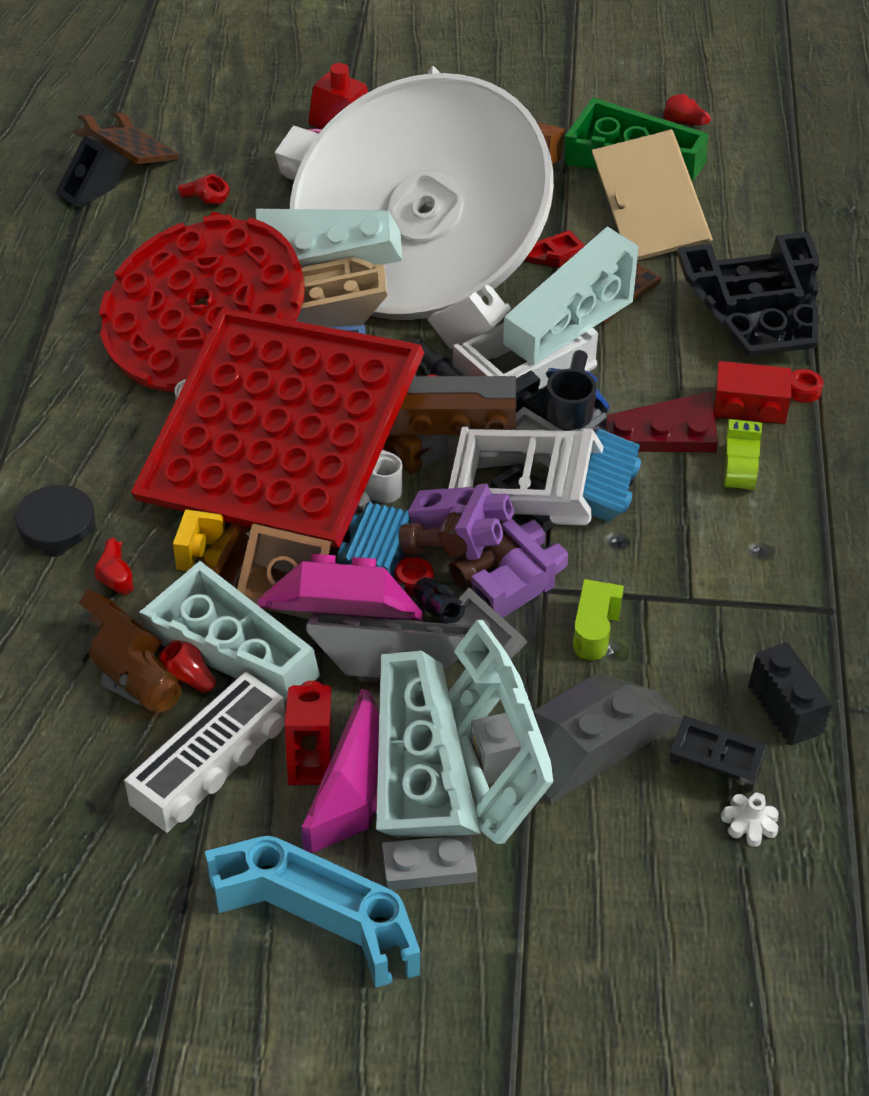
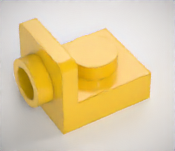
M185 509L173 542L176 570L188 571L195 564L196 558L203 556L206 544L213 545L225 532L223 515Z

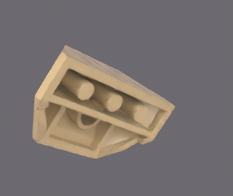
M347 257L302 267L305 279V293L297 322L324 327L363 325L388 296L384 265H374L362 259Z

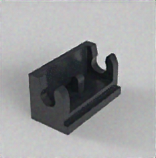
M684 715L670 750V763L679 765L681 760L743 781L745 782L744 788L753 791L757 775L760 773L764 762L767 743Z

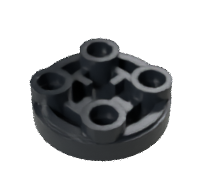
M66 485L47 486L30 493L20 502L15 513L17 530L23 541L34 548L44 550L45 554L50 557L63 555L67 548L80 543L96 529L95 513L91 499L83 491Z

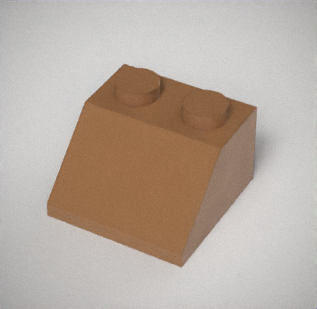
M252 524L237 590L257 604L260 596L300 562L311 561V554L329 555L331 541ZM265 609L304 619H310L313 613L305 611Z

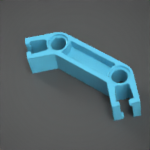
M261 836L205 851L208 876L211 887L214 888L218 913L267 901L362 946L375 988L390 984L393 981L390 971L388 972L386 954H380V950H387L393 946H398L401 950L402 960L405 961L407 978L420 975L421 952L403 901L391 889L272 836ZM264 866H274L271 869H260ZM381 917L389 919L382 923L373 921V919Z

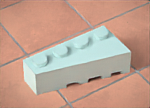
M256 209V219L265 222L282 233L295 250L302 267L347 257L362 259L374 265L402 261L400 229L388 210Z
M607 226L504 317L503 345L534 366L632 303L639 246Z
M201 561L196 563L139 612L144 626L163 641L161 645L166 647L174 640L191 643L200 650L207 666L236 679L243 673L248 672L283 696L285 701H287L289 687L301 685L306 681H315L320 676L314 650L311 646Z
M423 651L381 654L376 830L397 839L481 834L442 664Z

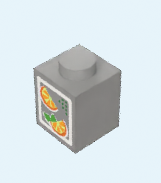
M506 712L471 721V743L487 784L496 782L521 750L519 742Z

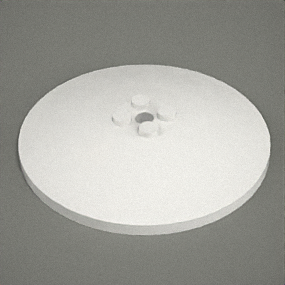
M434 73L411 76L390 82L364 94L345 107L322 129L307 150L298 168L291 192L290 209L388 210L400 229L402 261L384 264L388 296L371 316L390 320L429 318L433 313L451 306L468 297L473 292H476L482 298L485 296L481 291L483 286L488 285L495 289L522 264L540 237L548 218L554 188L552 160L547 143L536 120L515 97L504 89L490 82L461 74ZM435 203L434 208L430 212L419 213L420 208L424 204Z

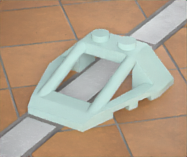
M476 620L454 650L466 669L450 689L449 697L469 785L475 798L473 802L479 829L496 844H502L507 841L551 786L553 774L551 761L522 679L506 651L483 620ZM501 699L521 750L489 789L470 740L471 721L487 717Z

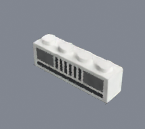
M248 672L243 673L124 780L129 805L166 833L178 822L186 821L194 812L195 807L208 794L217 792L224 784L226 778L236 768L246 765L265 741L276 737L285 725L284 697Z

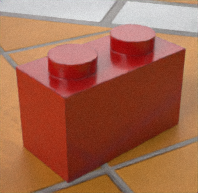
M718 361L713 396L715 417L786 424L791 401V368Z

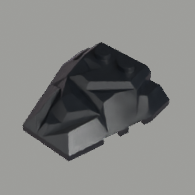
M809 232L777 235L771 254L717 260L711 244L679 247L677 249V256L686 281L748 357L816 348L818 342V307H816V296L819 289V282H816V272L819 267V256Z

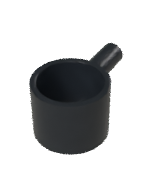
M577 350L573 353L570 368L553 373L547 382L545 415L551 424L561 429H580L588 425L593 419L596 382L590 374L584 371L588 355L582 350Z

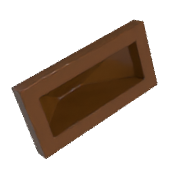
M238 522L232 523L196 563L201 561L237 589L251 530Z

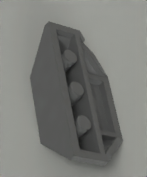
M313 612L307 623V633L345 675L357 676L359 681L373 683L381 679V654L423 651L440 662L443 670H446L459 659L454 650L473 625Z
M597 672L533 711L551 761L553 783L543 794V797L549 804L554 803L679 725L683 717L656 690Z

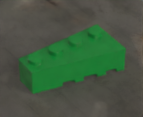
M592 97L564 136L565 165L597 169L592 150L672 129L691 181L694 182L706 164L708 133Z

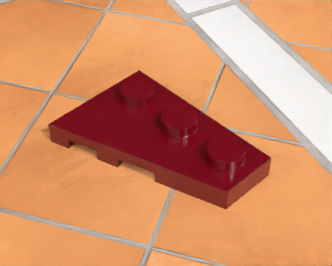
M711 391L607 415L606 432L639 444L638 452L717 453L718 436Z

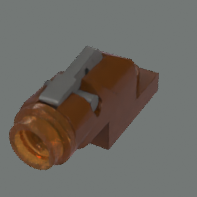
M87 589L79 604L91 613L88 619L101 628L88 650L93 662L102 671L101 685L151 711L156 710L163 713L170 710L178 702L182 689L178 684L176 676L169 672L154 655L163 641L112 600Z

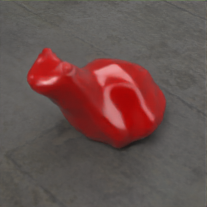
M686 94L671 96L667 100L663 111L664 119L676 124L702 126L711 121V116L699 107L694 99L688 98Z
M211 173L193 182L179 185L178 192L182 199L185 197H198L206 204H223L229 196L230 187L221 177Z
M114 537L106 539L104 551L95 566V578L105 586L125 596L134 590L133 575L129 565L122 560V542L116 541Z
M174 640L160 653L159 661L172 673L175 680L187 683L203 694H207L216 685V679L207 668L200 650L191 643Z

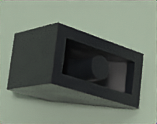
M84 135L55 193L74 206L81 208L116 187L129 159L105 144Z

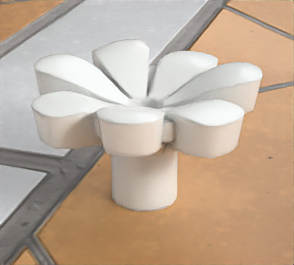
M755 792L749 799L742 794H737L731 799V806L725 807L721 813L722 821L731 824L728 828V833L733 838H740L744 833L747 834L746 841L749 846H759L762 840V833L768 838H774L778 833V825L775 823L778 821V811L775 807L765 806V796L761 793Z

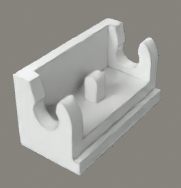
M485 285L481 288V291L489 300L488 305L483 302L476 292H473L468 297L451 306L433 313L427 319L450 349H453V345L457 343L461 345L493 329L512 309L508 303L505 304L492 287Z

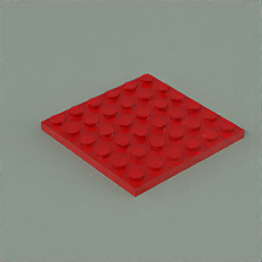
M222 308L130 493L136 501L185 512L186 509L221 514L225 522H238L242 526L250 528L252 524L267 526L331 541V547L339 548L423 358L424 351L421 344Z

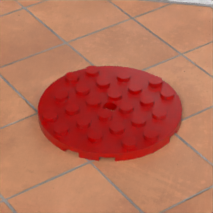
M231 215L204 216L203 222L186 227L182 222L147 240L117 269L114 274L117 279L112 285L111 290L104 292L99 315L102 318V330L100 335L111 359L126 376L149 388L175 392L176 385L180 381L187 379L222 308L297 321L305 293L303 269L290 242L282 233L265 222L250 217L247 221L232 219ZM207 298L206 306L204 304L194 305L197 300Z

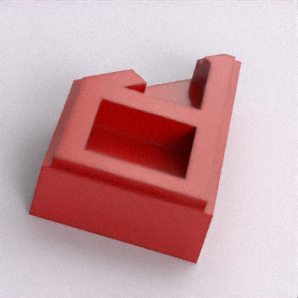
M568 230L537 241L524 261L559 268L585 245Z

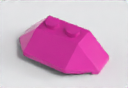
M311 554V561L300 562L260 596L257 602L260 608L420 621H422L423 613L384 567L376 566V559L352 557V565L335 563L336 555Z
M361 689L345 729L310 810L302 824L303 850L314 853L368 830L374 814L377 813L380 708L367 690Z

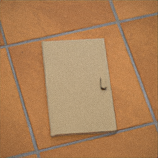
M672 129L592 150V155L618 232L639 246L637 261L677 251L679 247L712 242L710 230Z

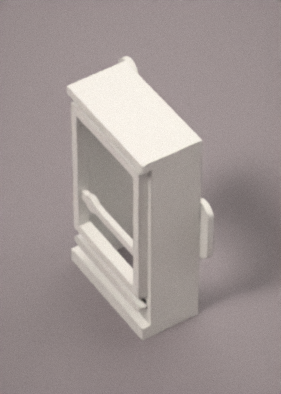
M504 323L463 343L461 346L458 343L453 345L452 366L464 375L516 376L518 378L532 370L540 378L539 389L547 385L546 371L549 368H570L573 353L577 350L585 351L588 355L585 366L586 371L589 372L597 367L598 332L593 328L534 366L526 362L505 374L488 361L490 358L494 359L511 351L503 345Z
M462 427L449 488H473L480 451H516L527 453L523 476L519 479L520 489L489 488L491 494H508L514 507V514L550 515L552 523L561 525H587L591 521V508L583 498V491L590 454L603 452V445L593 429L583 428V431L483 430ZM534 454H552L545 490L527 489L531 484L529 477Z

